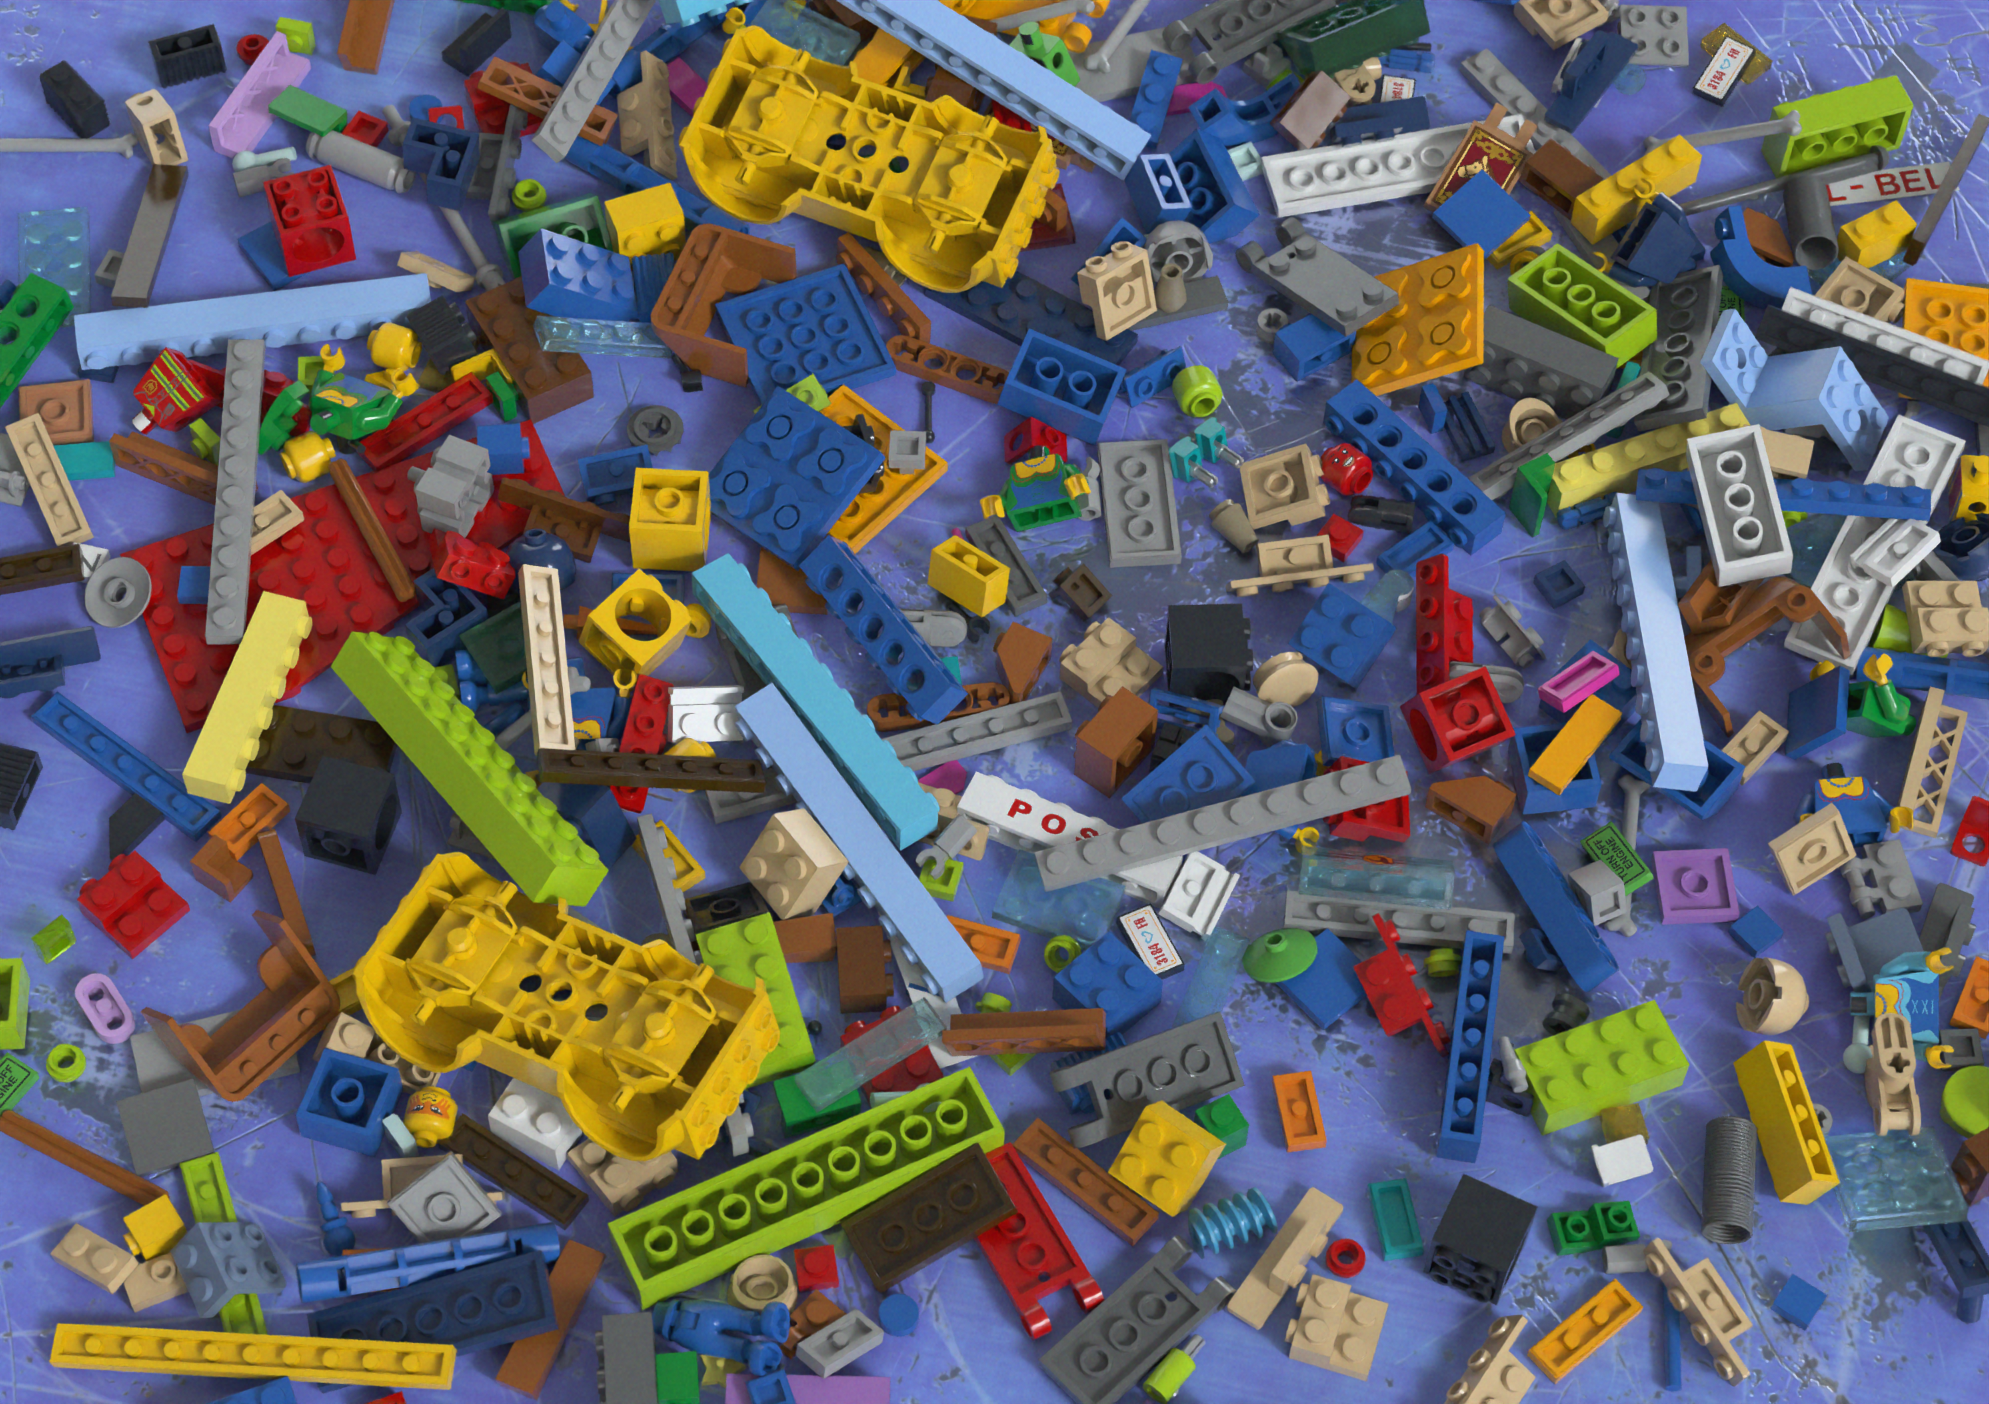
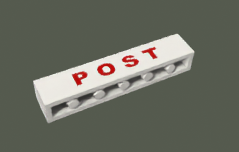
M977 771L957 806V815L960 814L965 819L990 828L989 839L1035 857V852L1119 830L1108 825L1098 817H1087L1073 811L1066 804L1053 803L1039 797L1029 789L1016 788L1006 784L997 776L984 775ZM1183 855L1092 879L1091 881L1147 904L1151 903L1152 906L1161 909L1181 869Z

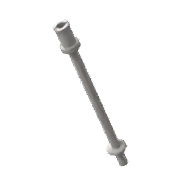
M387 105L383 108L382 113L392 128L388 135L389 141L397 147L403 146L411 122H403L396 108L393 105ZM418 172L427 186L426 179L428 174ZM440 207L478 270L475 276L477 284L486 291L505 284L501 268L497 264H489L459 212Z

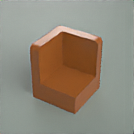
M215 834L190 860L195 880L230 903L254 877L252 870L230 856L227 842Z

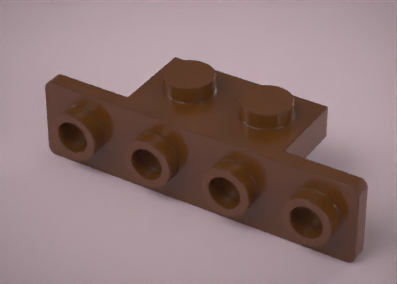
M502 479L498 499L531 510L523 535L531 529H543L547 533L554 534L565 540L571 548L573 557L587 563H591L600 534L630 543L629 515L600 509L591 502H578L566 498L563 494L554 490L545 491L538 489L521 479Z

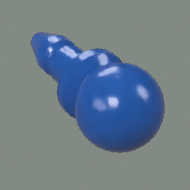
M318 1182L316 1185L317 1202L321 1205L320 1210L323 1219L326 1221L325 1224L320 1226L321 1231L326 1232L323 1244L329 1254L342 1256L343 1250L354 1248L355 1235L349 1227L345 1226L348 1221L347 1217L338 1218L339 1213L336 1204L333 1202V1195L323 1182Z

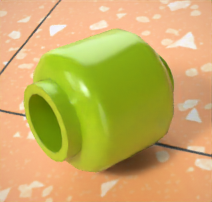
M1202 365L1187 367L1179 372L1173 380V395L1180 409L1187 416H1208L1217 409L1222 401L1223 393L1214 373L1208 367Z

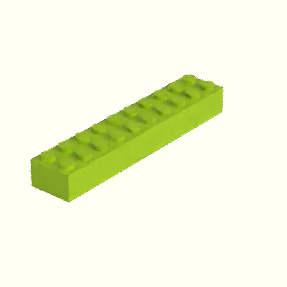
M352 631L331 665L334 672L532 902L558 904L559 897L566 899L568 905L586 907L609 871L598 859L599 854L581 840L577 835L578 830L559 815L556 811V805L537 790L535 781L522 773L515 765L514 757L500 748L494 741L495 736L478 723L474 718V712L456 698L454 689L441 681L434 673L435 668L419 656L414 650L415 645L410 640L402 636L393 638L382 636L376 632L366 634Z
M969 1066L607 1223L610 1243L642 1310L655 1305L658 1301L667 1300L737 1269L747 1258L756 1255H769L848 1220L979 1143L985 1154L1004 1145L1005 1130ZM935 1102H942L937 1107V1110L933 1112H923L924 1109L930 1104Z

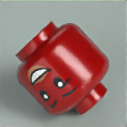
M1348 443L1338 444L1334 448L1330 447L1322 454L1321 469L1324 475L1320 477L1328 486L1346 496L1355 493L1359 494L1369 486L1373 478L1372 461L1366 454Z

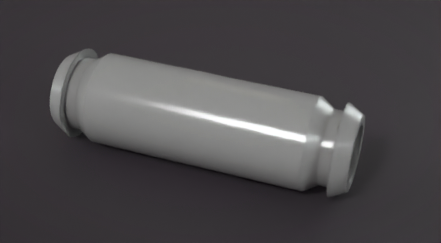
M333 130L324 137L313 132L308 137L306 152L312 159L317 158L321 163L331 165V167L386 189H395L397 193L407 192L414 183L416 172L404 169L403 158Z

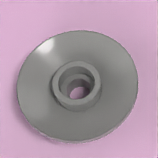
M127 557L114 558L99 566L90 577L85 590V606L90 617L98 624L108 628H120L135 621L144 612L150 600L152 584L148 571L141 563Z

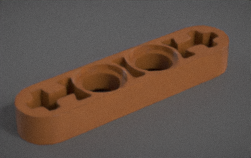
M905 335L894 336L886 344L896 370L984 401L998 404L1004 386H1000L998 389L993 387H996L998 383L1005 384L1009 371ZM902 350L907 351L903 352L901 356L896 355V353H900ZM929 359H938L943 365L938 369H929L924 363ZM961 370H970L974 372L975 377L971 380H961L956 374ZM982 377H986V380L983 379V384L981 385Z
M996 682L962 685L968 693L963 699L967 704L966 708L962 711H951L940 723L1007 706L1010 703L1009 691L1004 685ZM896 693L880 694L870 699L867 704V716L873 722L875 730L879 732L917 729L935 725V723L925 719L918 721L905 707L908 702L903 695L899 696ZM995 697L998 705H991L988 698ZM973 698H977L978 708H973ZM899 706H904V716L900 717ZM879 709H886L888 717L882 718Z
M276 829L257 834L258 841L283 918L311 957L315 956L314 945Z

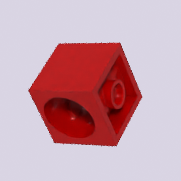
M331 165L263 182L272 227L289 277L356 260L349 217Z
M1486 666L1423 691L1400 706L1429 774L1492 749L1516 735Z

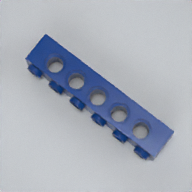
M1355 380L1326 401L1323 422L1327 429L1333 435H1338L1346 443L1351 444L1366 454L1372 461V467L1377 475L1384 480H1388L1397 488L1400 495L1407 502H1416L1415 506L1423 512L1425 518L1441 528L1454 542L1455 546L1462 547L1472 556L1502 533L1506 512L1360 381Z
M828 535L799 565L808 576L805 579L806 584L815 593L824 596L827 600L825 603L826 609L835 618L843 620L847 625L845 628L846 634L858 645H863L867 650L865 654L866 659L876 669L883 670L888 677L885 680L886 684L897 695H903L908 702L905 707L918 721L925 719L938 725L968 695L967 691L847 543ZM843 576L842 582H841V584L838 586V582H839L840 578ZM863 601L862 607L858 611V606ZM883 626L882 633L878 637V632L880 628ZM903 652V657L898 663V657ZM924 677V682L918 689L919 681Z
M1466 930L1461 950V963L1459 965L1451 1042L1436 1157L1469 1163L1476 1162L1481 1144L1505 936Z

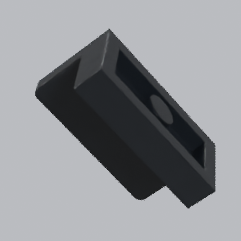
M502 8L493 17L485 12L441 52L443 62L465 76H470L512 37L509 12Z

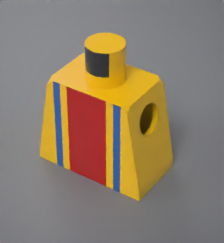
M1960 456L1948 480L1950 522L1964 517L1965 522L1977 520L1975 514H1989V456ZM1972 503L1977 504L1975 512L1968 509Z

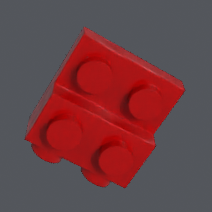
M508 62L533 74L528 63ZM476 71L469 79L464 80L466 99L480 133L504 135L510 103L478 89L479 81L485 71ZM527 112L526 130H521L520 137L536 133L544 119Z
M434 528L428 542L436 577L504 600L516 577L514 568L509 563L510 557L490 543H477L465 539L457 532H444Z
M1340 756L1324 771L1323 775L1370 762ZM1409 795L1322 818L1323 822L1329 823L1330 835L1364 842L1371 835L1404 843L1411 836Z
M135 850L128 856L120 854L115 857L108 867L109 872L100 880L93 878L84 883L79 891L80 896L77 898L82 914L131 959H134L190 911L188 902L162 880L160 872Z
M900 1006L889 1007L880 1014L879 1020L867 1025L865 1021H856L847 1026L844 1030L845 1034L840 1036L841 1052L848 1062L870 1108V1095L872 1092L914 1091L921 1084L933 1083L944 1078L927 1045V1036L911 1006L901 1010Z

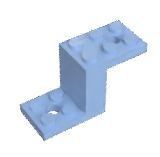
M1736 309L1723 310L1700 362L1730 405L1737 403L1751 426L1759 424L1760 427L1771 431L1823 424L1855 471L1868 470L1889 417L1841 346L1768 356Z

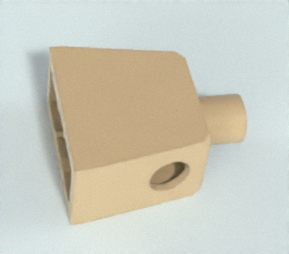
M157 89L144 93H135L127 99L125 105L134 134L138 138V142L151 164L179 165L188 161L175 113ZM155 134L163 135L165 140L161 144H157L158 138Z

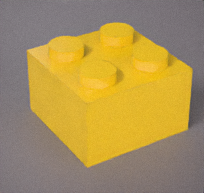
M670 183L604 201L606 225L615 253L629 257L631 270H633L632 258L634 256L640 257L643 255L646 257L648 254L653 256L654 254L660 255L671 252L673 253L674 261L679 258L686 244L684 213Z
M1159 1101L1144 1108L1108 1173L1173 1217L1189 1209L1226 1144L1165 1102Z

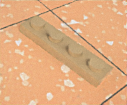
M39 413L5 426L57 546L73 545L74 542L83 543L94 538Z

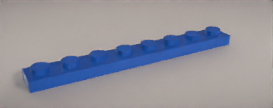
M1660 468L1638 470L1636 500L1698 505L1690 471L1675 472L1665 471ZM1773 478L1781 511L1930 521L1931 489H1922L1917 486L1891 487L1878 483L1862 485L1848 484L1844 481L1819 482L1805 478L1794 480Z

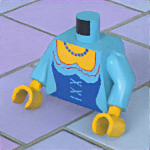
M1947 947L1933 952L1903 953L1883 965L1880 974L1873 975V993L1850 992V1015L1873 1016V1027L1876 1019L1886 1013H1895L1906 1017L1911 1027L1915 1059L1928 1062L1935 1069L1951 1067L1950 1064H1944L1940 1060L1941 1051L1954 1052L1953 1047L1950 1045H1933L1939 1044V974L1954 968V965L1945 966L1940 961V955L1951 953V950Z

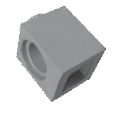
M1601 860L1568 873L1570 887L1595 926L1627 913L1624 882Z

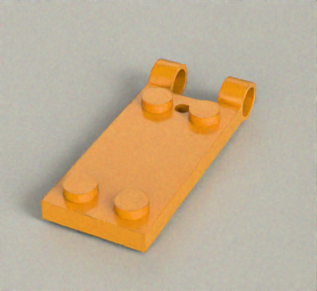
M977 0L966 12L965 16L990 21L1066 0ZM1091 0L1095 4V9L1086 15L1092 18L1102 17L1110 4V0ZM1077 12L1036 22L1041 33L1059 37L1063 40L1066 49L1074 53L1084 52L1092 38V33L1087 26L1079 22H1072ZM1019 27L1001 32L1017 36L1019 34Z

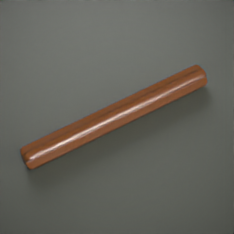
M338 459L331 462L328 466L329 473L397 599L401 602L413 599L416 595L415 586L347 461Z
M12 1110L4 1111L0 1117L1 1132L144 1206L165 1194L170 1200L167 1190Z

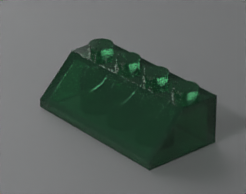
M1348 0L1276 30L1279 41L1302 75L1308 76L1313 71L1322 70L1331 79L1335 77L1337 72L1344 69H1356L1362 66L1365 60L1372 57L1387 56L1391 53V49L1400 45L1415 44L1419 41V37L1431 33L1424 0Z

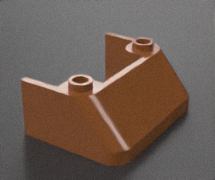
M714 224L697 226L691 232L651 312L653 332L692 371L701 370L702 375L746 388L748 385L747 349L704 335L715 315V304L722 301L726 291L737 295H746L757 289L762 278L776 283L796 279L795 248Z
M1774 577L1759 586L1730 626L1696 635L1691 632L1684 637L1695 696L1728 738L1734 734L1729 712L1709 686L1723 676L1725 672L1724 657L1785 617L1789 621L1797 623L1812 619L1844 660L1850 657L1845 630L1811 589L1788 577Z
M256 910L252 916L272 943L260 955L257 961V974L266 988L213 1035L209 1037L202 1027L193 1023H185L179 1026L173 1017L151 1008L145 1007L141 1011V1014L171 1054L217 1096L230 1102H237L247 1097L332 1021L340 1009V997L286 920Z

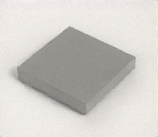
M452 1151L389 1199L387 1203L420 1243L476 1235L500 1217L502 1213Z

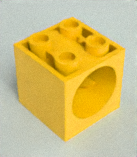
M636 468L629 523L633 568L696 571L705 566L711 522L709 472Z
M639 568L588 615L578 642L613 676L618 669H621L620 681L625 686L632 680V670L638 676L640 674L649 676L681 646L692 618L689 616V611L684 604L678 600H672L663 591L662 585L654 576L646 575ZM628 615L642 617L656 628L658 638L651 641L632 639L623 633L616 619Z

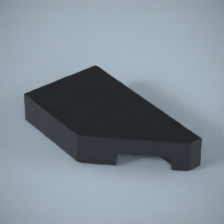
M137 793L131 796L109 818L111 861L120 854L128 856L165 820L160 810Z

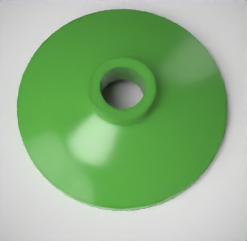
M1299 928L1276 929L1254 940L1244 952L1242 963L1247 975L1256 981L1265 983L1281 982L1304 972L1314 962L1318 947L1315 938L1308 931Z

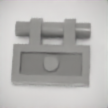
M1900 839L1864 845L1861 851L1863 859L1860 860L1854 857L1839 867L1842 877L1848 880L1851 889L1849 897L1852 906L1858 909L1862 919L1874 916L1875 910L1873 905L1878 904L1882 914L1899 908H1905L1909 913L1921 910L1923 903ZM1869 875L1873 886L1872 889L1866 887L1862 876Z

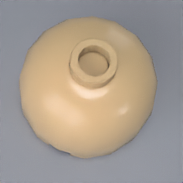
M1763 957L1764 959L1755 958L1745 968L1739 981L1738 990L1744 991V1005L1736 1002L1738 1021L1744 1030L1759 1034L1777 1035L1788 1031L1800 1020L1809 1005V996L1803 977L1791 964L1768 957Z

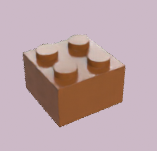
M1123 686L1114 696L1108 695L1100 704L1096 716L1091 721L1085 720L1076 731V750L1073 755L1075 758L1074 775L1110 799L1154 750L1158 710Z

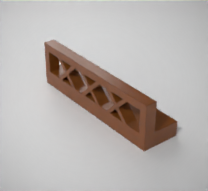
M349 0L337 50V55L344 70L373 75L378 74L395 0Z
M495 56L477 87L542 119L545 118L562 89ZM596 104L578 136L599 146H602L603 143L607 144L618 114Z
M133 431L128 438L114 433L109 440L116 466L210 504H216L218 465ZM256 481V490H255V493H256L257 490H258L257 481Z
M1711 559L1680 600L1678 607L1694 635L1728 627L1742 611L1764 578L1718 587Z
M1103 1008L951 1014L950 1030H942V1042L952 1056L1105 1050L1106 1012Z

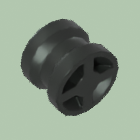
M1558 994L1552 1002V1012L1545 1015L1542 1024L1544 1029L1554 1036L1579 1027L1581 1023L1587 1020L1590 1010L1579 998L1569 994Z

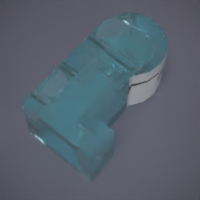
M1403 570L1389 571L1360 603L1393 625L1396 612L1405 610L1411 603L1414 580L1409 573Z

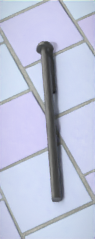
M1873 145L1869 153L1678 205L1684 209L1686 216L1748 199L1757 200L1760 194L1782 191L1790 181L1805 175L1817 177L1827 185L1883 170L1889 163V153L1884 147Z

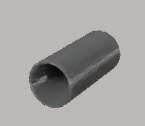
M1806 175L1797 177L1790 181L1783 191L1794 259L1799 266H1806L1807 270L1823 269L1834 262L1839 251L1825 183L1817 177Z
M1723 1116L1712 1119L1706 1124L1701 1233L1705 1238L1721 1244H1739L1753 1236L1757 1127L1751 1121L1741 1117Z

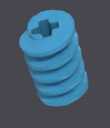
M1256 1187L1248 1189L1247 1196L1241 1192L1233 1194L1232 1202L1225 1197L1219 1199L1217 1207L1212 1203L1204 1205L1203 1213L1197 1208L1189 1210L1188 1213L1190 1238L1196 1253L1201 1259L1204 1258V1246L1206 1245L1209 1246L1214 1254L1219 1253L1220 1240H1223L1226 1246L1231 1249L1234 1248V1235H1238L1243 1244L1249 1242L1248 1230L1252 1229L1258 1239L1263 1237V1225L1265 1224L1272 1233H1276L1278 1230L1269 1202Z

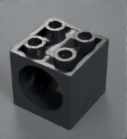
M1242 604L1168 605L1164 644L1168 691L1204 701L1220 699L1223 701V706H1225L1233 687L1243 691H1250V671H1253V651L1248 649L1247 640H1250L1251 634L1250 618H1243ZM1169 702L1171 707H1185Z
M322 756L295 817L304 856L376 875L402 814L394 774L381 767L368 768L360 766L343 757L334 759Z
M1463 1173L1432 1238L1423 1272L1429 1274L1435 1282L1441 1285H1453L1466 1291L1476 1301L1482 1303L1490 1302L1497 1305L1528 1239L1538 1206Z

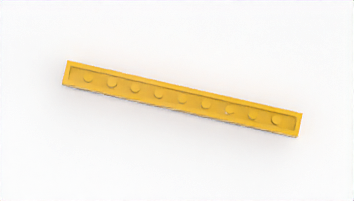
M57 1323L49 1362L53 1367L267 1380H278L288 1376L290 1381L451 1390L457 1350L453 1345Z

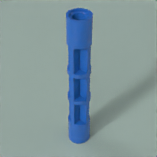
M734 2L726 4L727 11L710 17L705 12L699 15V22L689 26L681 27L680 22L663 24L658 30L625 53L611 77L616 83L608 94L617 99V94L643 81L641 52L646 50L667 64L726 19L725 14L731 8H741L747 3L735 6Z
M577 136L564 159L627 195L670 183L683 210L685 228L693 231L702 224H714L750 234V226L606 143L599 146Z
M1866 647L1858 661L1857 682L1871 681L1876 683V681L1869 679L1864 674V665L1873 654L1876 655L1877 660L1882 654H1887L1891 658L1893 665L1885 675L1887 679L1892 680L1895 688L1929 691L1931 686L1945 690L1944 694L1989 700V664L1954 658L1930 657L1907 652L1900 653L1895 650Z
M554 1222L299 1262L296 1263L299 1296L301 1303L406 1287L542 1250L544 1253L546 1264L557 1262L560 1257L559 1239Z

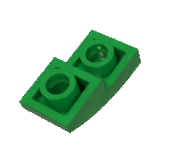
M300 380L284 388L267 412L259 433L258 453L260 455L271 449H274L276 452L280 451L284 447V443L292 438L289 433L297 425L292 416L303 407L304 404L300 400L309 392V389Z
M1630 1201L1593 1203L1588 1210L1551 1213L1546 1220L1557 1256L1601 1250L1604 1246L1622 1245L1638 1240L1640 1237Z

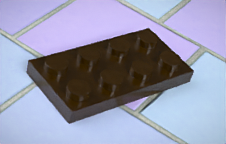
M273 705L271 724L267 730H262L259 737L257 756L253 761L249 760L245 769L246 774L310 784L322 756L334 759L343 757L360 766L368 768L381 767L390 772L398 745L377 721Z
M977 1143L842 1222L841 1226L874 1286L881 1294L1018 1213V1210L981 1146Z

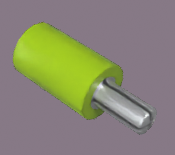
M1195 1334L1182 1350L1172 1348L1143 1383L1145 1392L1160 1404H1167L1169 1400L1174 1398L1182 1384L1196 1369L1195 1362L1192 1359L1205 1345V1340L1200 1335Z

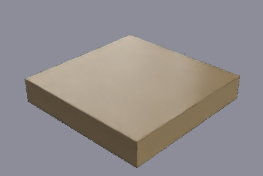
M1830 803L1768 843L1784 884L1793 896L1856 856L1840 812L1833 803Z

